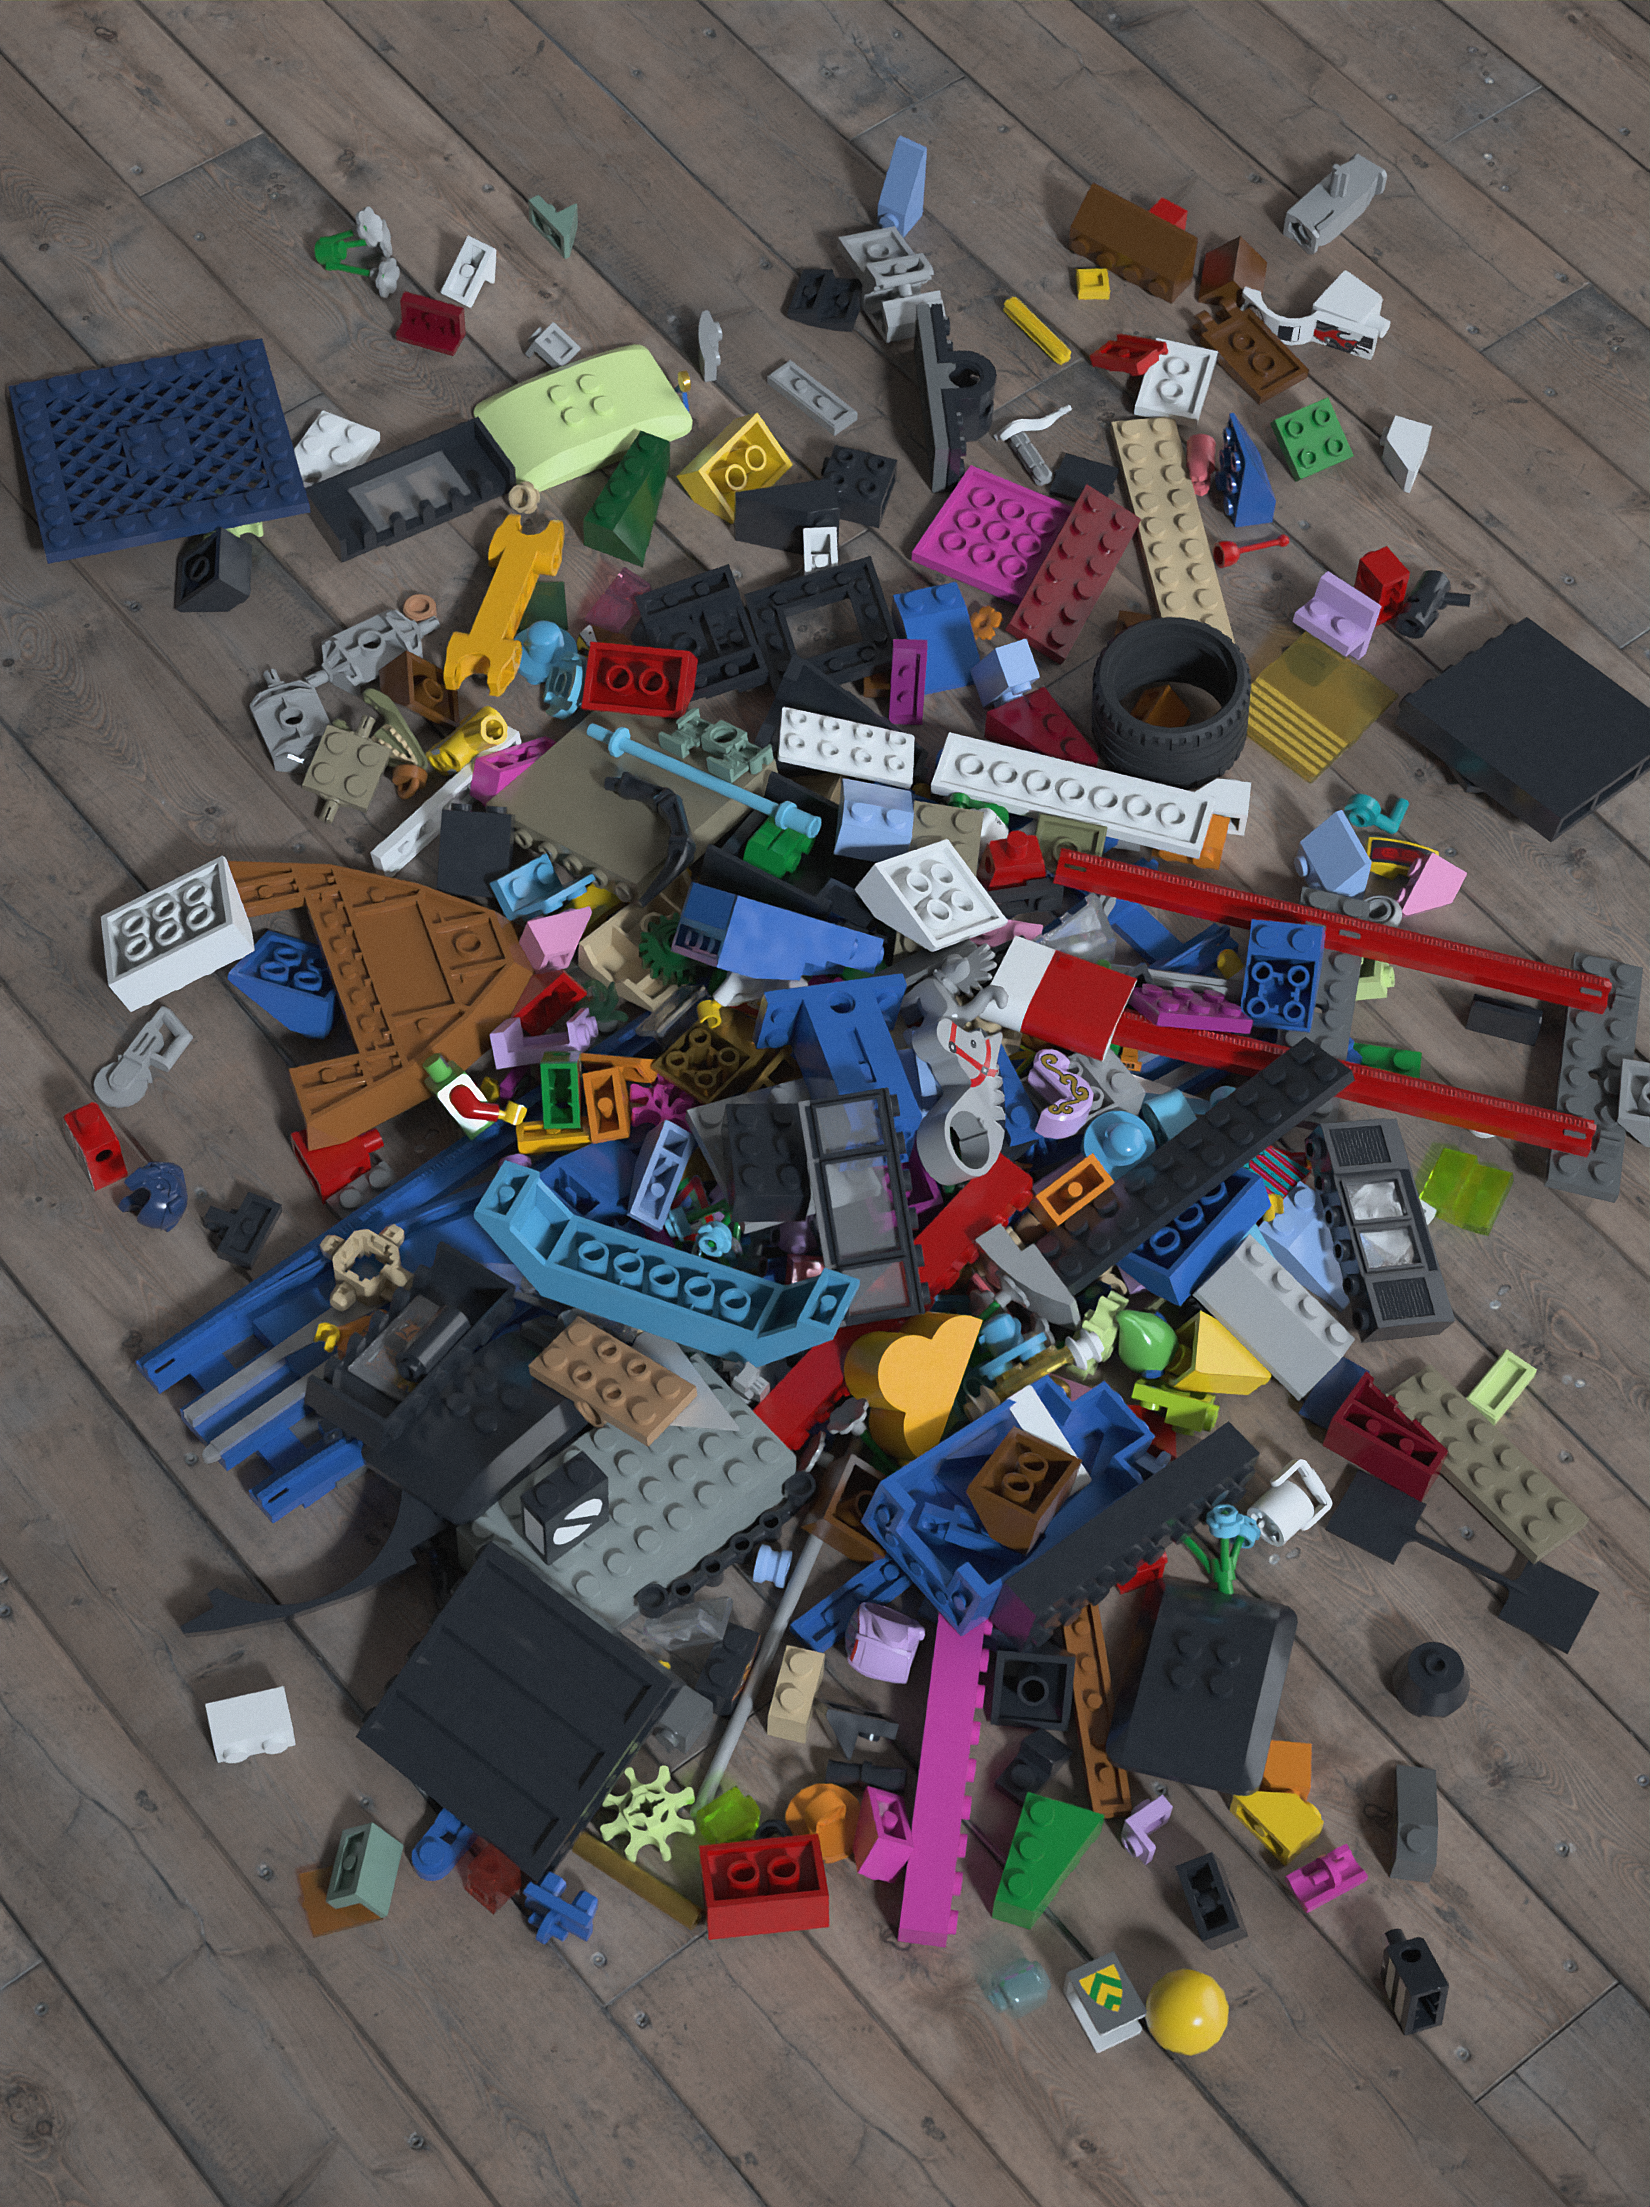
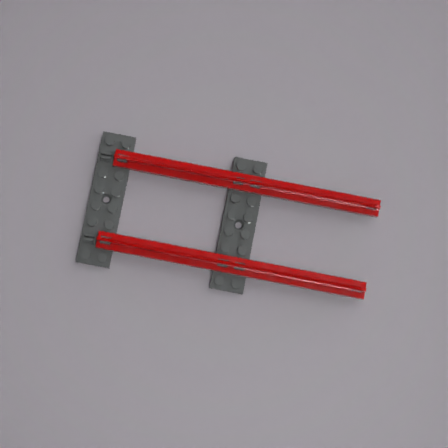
M1061 848L1053 880L1055 884L1247 930L1251 929L1252 919L1323 926L1326 934L1315 1007L1320 1008L1322 1013L1314 1012L1310 1033L1277 1029L1275 1044L1222 1031L1156 1026L1140 1012L1124 1008L1116 1025L1111 1044L1253 1077L1306 1037L1351 1069L1355 1081L1295 1127L1314 1131L1321 1123L1337 1122L1340 1099H1345L1549 1148L1545 1187L1612 1203L1616 1202L1620 1191L1626 1129L1617 1122L1622 1059H1634L1643 974L1642 967L1575 952L1571 959L1570 969L1370 922L1368 917L1371 903L1302 886L1298 904ZM1065 863L1086 868L1085 872L1064 867ZM1362 957L1566 1006L1554 1111L1346 1061ZM1589 1073L1596 1074L1599 1080L1591 1078Z

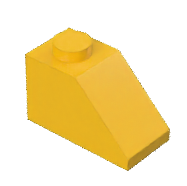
M1257 1791L1249 1796L1234 1795L1229 1810L1285 1867L1319 1838L1324 1824L1317 1808L1308 1801L1304 1802L1297 1794Z

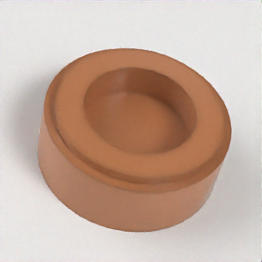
M424 594L410 596L403 604V615L410 621L415 620L418 624L433 615L437 617L436 603L431 597Z

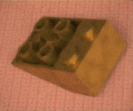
M721 1006L719 1009L721 1017L719 1026L711 1029L708 1026L707 1019L703 1023H700L698 1019L651 1065L653 1071L703 1105L723 1100L749 1086L775 1055L776 1048L756 1049L752 1039L755 1021L725 1006Z

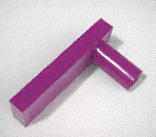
M893 639L889 721L893 724L922 725L927 640Z

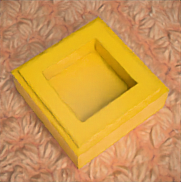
M1076 269L1075 278L1078 300L1109 299L1110 287L1107 269Z

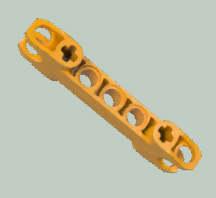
M511 513L495 531L489 547L488 563L491 568L497 569L470 633L455 631L450 638L443 675L446 689H459L463 680L468 676L485 674L488 677L489 695L499 697L514 680L521 663L522 643L513 639L539 575L555 576L562 562L565 536L562 520L553 519L541 533L526 535L522 533L521 515Z

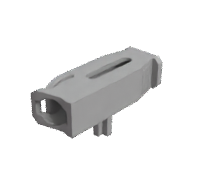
M1358 153L1353 155L1349 162L1341 166L1335 164L1329 175L1286 212L1283 235L1294 240L1307 254H1315L1318 246L1326 245L1335 239L1366 210L1374 195H1379L1384 191L1387 179L1386 171Z

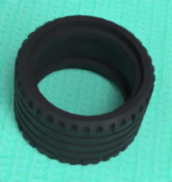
M1183 617L1144 620L1127 627L1124 631L1116 634L1115 638H1111L1107 643V647H1103L1093 671L1091 719L1093 742L1096 745L1098 754L1102 755L1103 762L1109 765V769L1114 773L1183 790L1201 787L1224 775L1225 771L1229 770L1234 765V761H1237L1240 757V753L1245 746L1248 729L1251 674H1249L1250 668L1248 663H1246V658L1240 652L1238 645L1233 643L1232 639L1224 635L1219 629L1198 620ZM1173 681L1190 684L1205 690L1217 700L1222 708L1204 722L1187 727L1168 728L1154 726L1134 718L1121 706L1120 701L1129 692L1140 686L1154 682Z

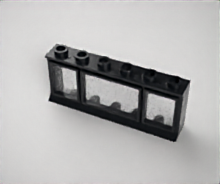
M889 1087L797 1102L824 1266L827 1269L860 1279V1286L839 1328L925 1314L924 1305L931 1304L928 1282L920 1283L918 1267H924L925 1263L922 1245H914L912 1230L919 1229L915 1206L908 1207L906 1192L913 1190L909 1169L902 1170L900 1155L906 1154L903 1131L896 1132L893 1117L900 1116L897 1093L890 1094Z

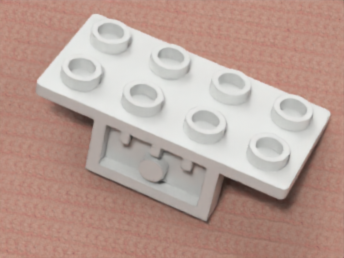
M783 707L780 714L777 759L781 762L910 789L913 783L915 737L911 734Z

